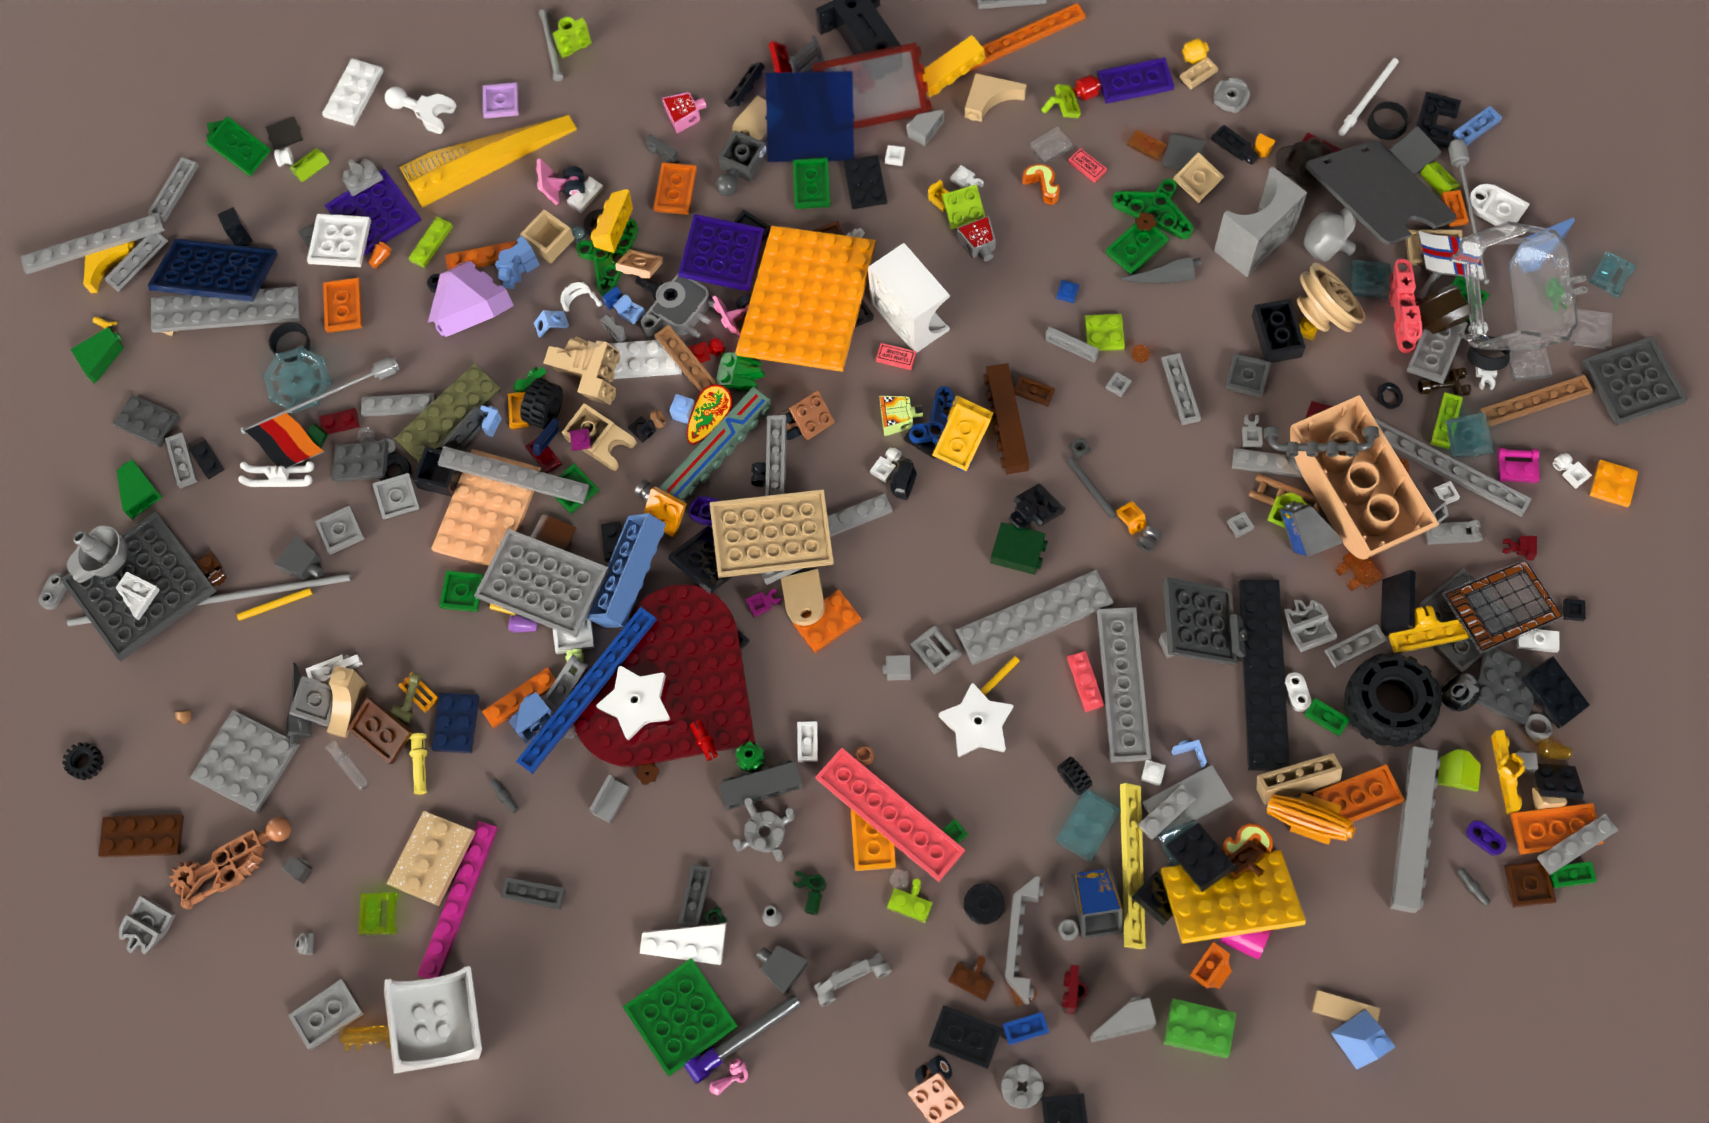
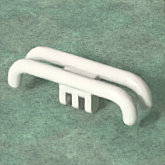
M308 461L304 466H292L288 469L284 466H252L246 462H241L240 467L244 471L265 473L269 479L254 480L241 475L238 477V480L243 485L250 487H303L312 484V477L306 475L304 479H288L289 473H308L313 471L315 467L311 461Z

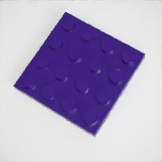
M385 169L379 171L383 178L380 182L353 197L348 190L324 205L330 215L370 218L371 223L364 256L373 251L375 245L380 241L386 243L422 221Z
M694 214L678 277L750 292L764 228Z

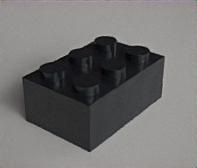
M1292 299L1255 305L1252 319L1264 361L1274 363L1302 358L1306 347Z

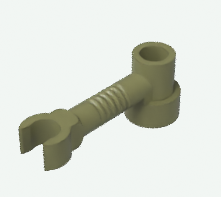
M411 674L403 707L394 705L391 710V714L400 721L411 723L414 712H411L410 708L416 689L421 681V674Z

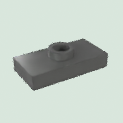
M1238 614L1230 615L1232 652L1239 658L1246 657L1244 641L1247 640V632L1243 629V619Z

